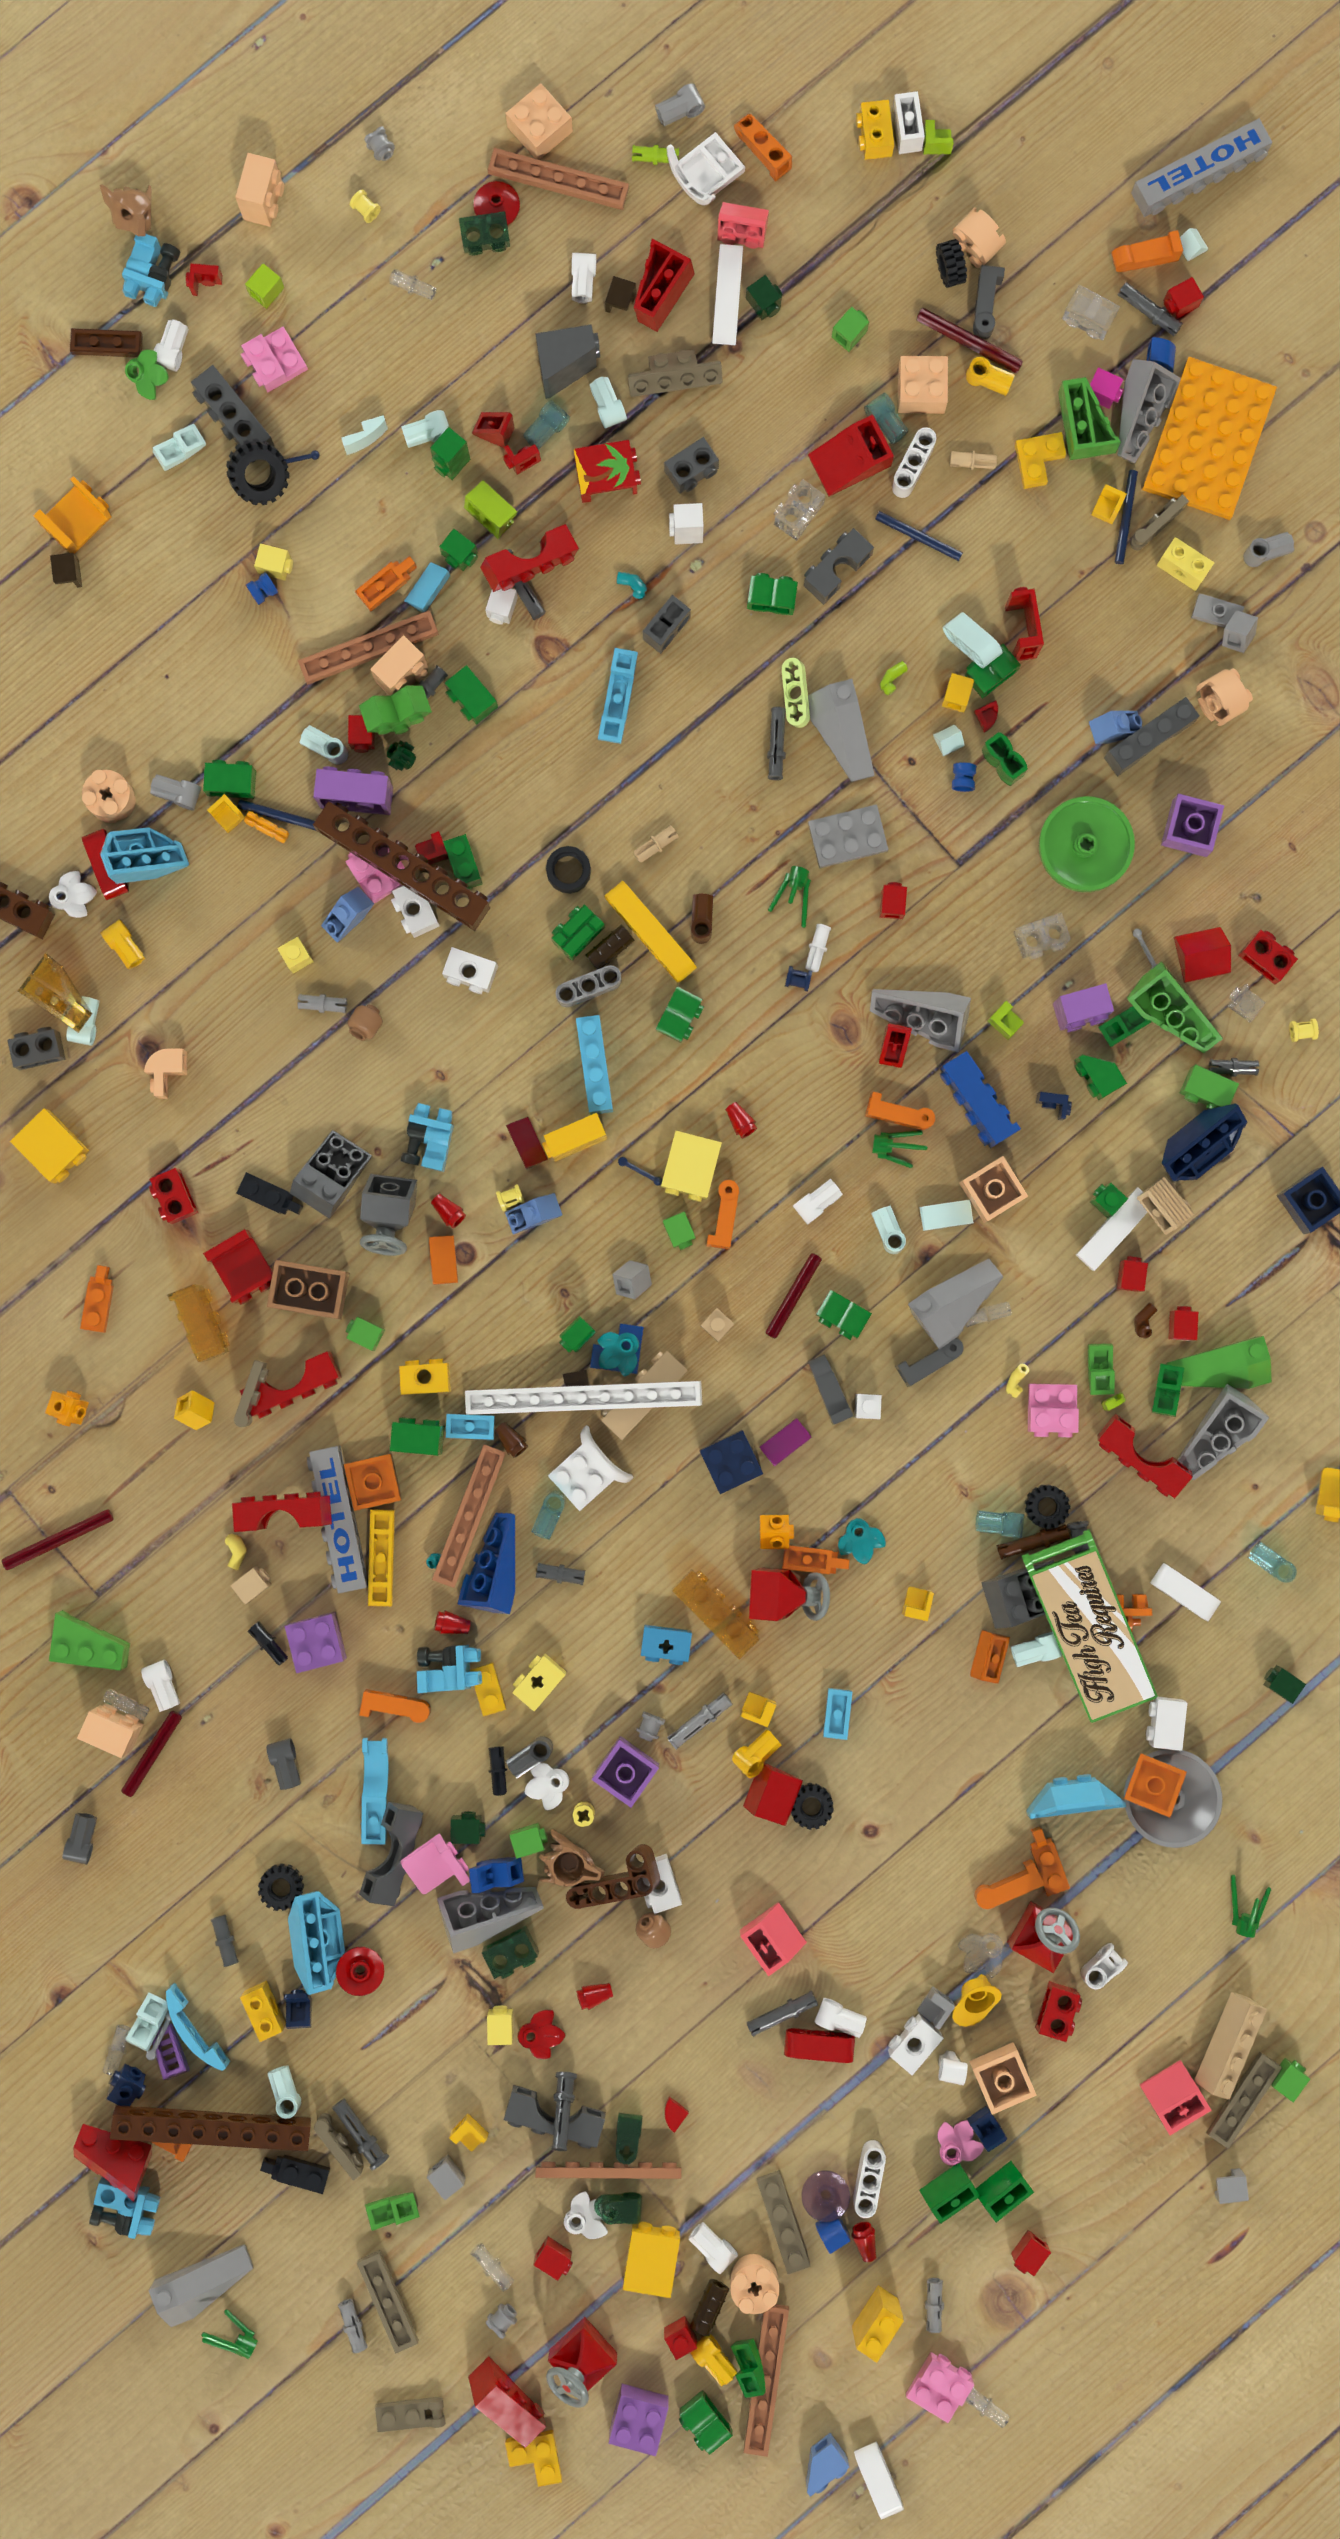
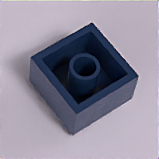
M1324 1167L1314 1169L1276 1195L1303 1234L1312 1233L1340 1213V1190Z
M743 1430L699 1450L719 1494L763 1475Z

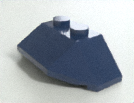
M1235 1103L1204 1110L1167 1140L1162 1165L1172 1181L1197 1180L1234 1150L1242 1130L1247 1124V1120L1239 1105Z

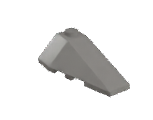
M1133 359L1125 380L1119 434L1121 443L1117 455L1130 463L1137 461L1149 442L1150 432L1154 426L1158 427L1161 423L1160 416L1166 408L1169 409L1171 407L1181 380L1180 377L1156 362Z
M848 679L829 684L808 695L810 720L822 735L826 745L830 747L836 756V760L850 781L854 782L873 777L874 770L853 680Z
M873 989L870 1012L893 1024L899 1023L904 1027L912 1028L911 1034L915 1036L919 1034L925 1037L935 1047L959 1052L969 1017L971 998L946 992Z
M987 1259L927 1290L911 1301L908 1306L914 1318L938 1349H941L961 1334L965 1324L970 1318L974 1317L978 1307L993 1292L1002 1280L1003 1275L991 1260Z
M1227 1384L1208 1410L1179 1456L1178 1461L1192 1471V1480H1195L1215 1466L1222 1458L1235 1452L1239 1446L1255 1438L1269 1419V1416L1249 1397Z
M536 1887L507 1888L505 1891L491 1892V1889L481 1893H469L468 1890H463L437 1898L445 1931L453 1953L477 1946L544 1909Z
M241 2245L155 2279L149 2289V2293L157 2314L170 2327L195 2318L253 2269L246 2245Z

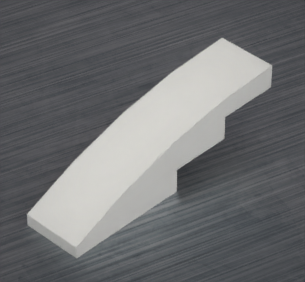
M720 244L712 344L736 345L743 246Z
M1138 1187L1127 1197L1128 1200L1112 1217L1107 1218L1105 1223L1076 1254L1092 1271L1099 1267L1146 1215V1208H1143V1205L1137 1200V1197L1143 1193Z

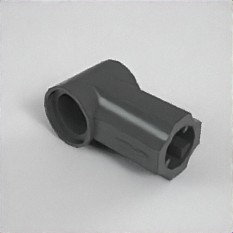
M540 1736L505 1762L511 1773L518 1778L539 1763L546 1761L553 1751V1743L549 1738ZM537 1744L545 1745L547 1753L544 1755L539 1754L535 1746Z
M289 1738L268 1744L266 1746L270 1764L274 1765L280 1790H287L300 1785L301 1780L295 1762L296 1751L292 1739Z
M87 1813L75 1814L71 1835L67 1839L62 1858L64 1860L88 1864L93 1850V1843L91 1842L97 1817Z

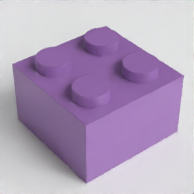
M1177 794L1172 800L1161 846L1207 857L1214 848L1224 805Z
M1106 983L1062 995L1053 1003L1060 1031L1067 1029L1068 1032L1077 1031L1089 1022L1091 1026L1104 1023V1020L1109 1019L1108 1016L1114 1011Z
M336 1612L289 1623L285 1626L296 1673L339 1663L347 1658Z
M619 1736L593 1773L592 1780L631 1808L659 1769V1763Z
M622 2383L609 2430V2444L656 2456L668 2412V2396Z

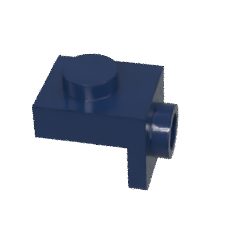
M292 1990L291 1994H284V2000L286 2001V2028H311V1996L305 1993V1990Z
M987 2105L967 2118L987 2152H990L1007 2140L1003 2129L994 2115L991 2114Z

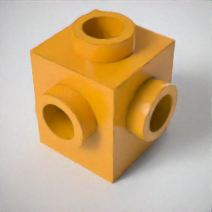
M67 1390V1393L52 1391L45 1414L57 1418L56 1422L64 1426L70 1427L71 1423L81 1425L89 1402L80 1399L81 1394Z
M760 1515V1549H789V1539H794V1525H789V1515Z

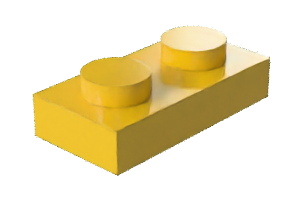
M494 1663L470 1669V1672L481 1671L482 1684L474 1686L482 1715L487 1716L506 1710Z

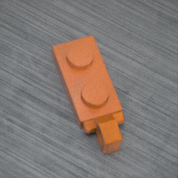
M410 556L401 563L398 561L390 562L360 586L355 593L371 612L407 583L411 578L409 574L417 568L416 563Z
M97 1265L95 1277L90 1276L80 1329L106 1332L114 1288L112 1286L113 1280L108 1279L110 1267Z
M789 1545V1549H784L782 1569L830 1575V1573L836 1574V1568L849 1570L850 1560L838 1558V1552H833V1550Z
M1040 1826L1031 1829L1035 1842L1030 1844V1850L1044 1883L1043 1887L1046 1895L1051 1896L1070 1889L1051 1837L1045 1838Z

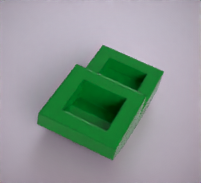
M1132 1006L1098 1028L1109 1046L1112 1047L1150 1024L1151 1021L1143 1018Z
M1160 1363L1152 1413L1176 1417L1184 1374L1183 1367Z
M754 2338L736 2341L731 2346V2349L740 2367V2371L735 2376L744 2397L764 2395L766 2393L764 2371Z

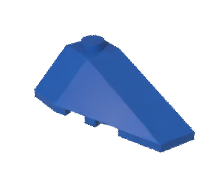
M495 1513L483 1538L485 1544L480 1555L476 1553L473 1559L476 1563L471 1574H466L463 1580L458 1605L492 1613L510 1614L515 1595V1515L512 1513Z

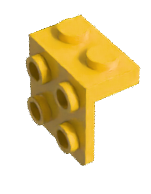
M1325 1467L1321 1472L1315 1514L1323 1515L1325 1521L1339 1522L1340 1469Z

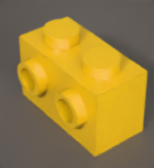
M889 100L862 102L860 113H856V126L861 128L859 150L864 151V160L892 157L894 138Z

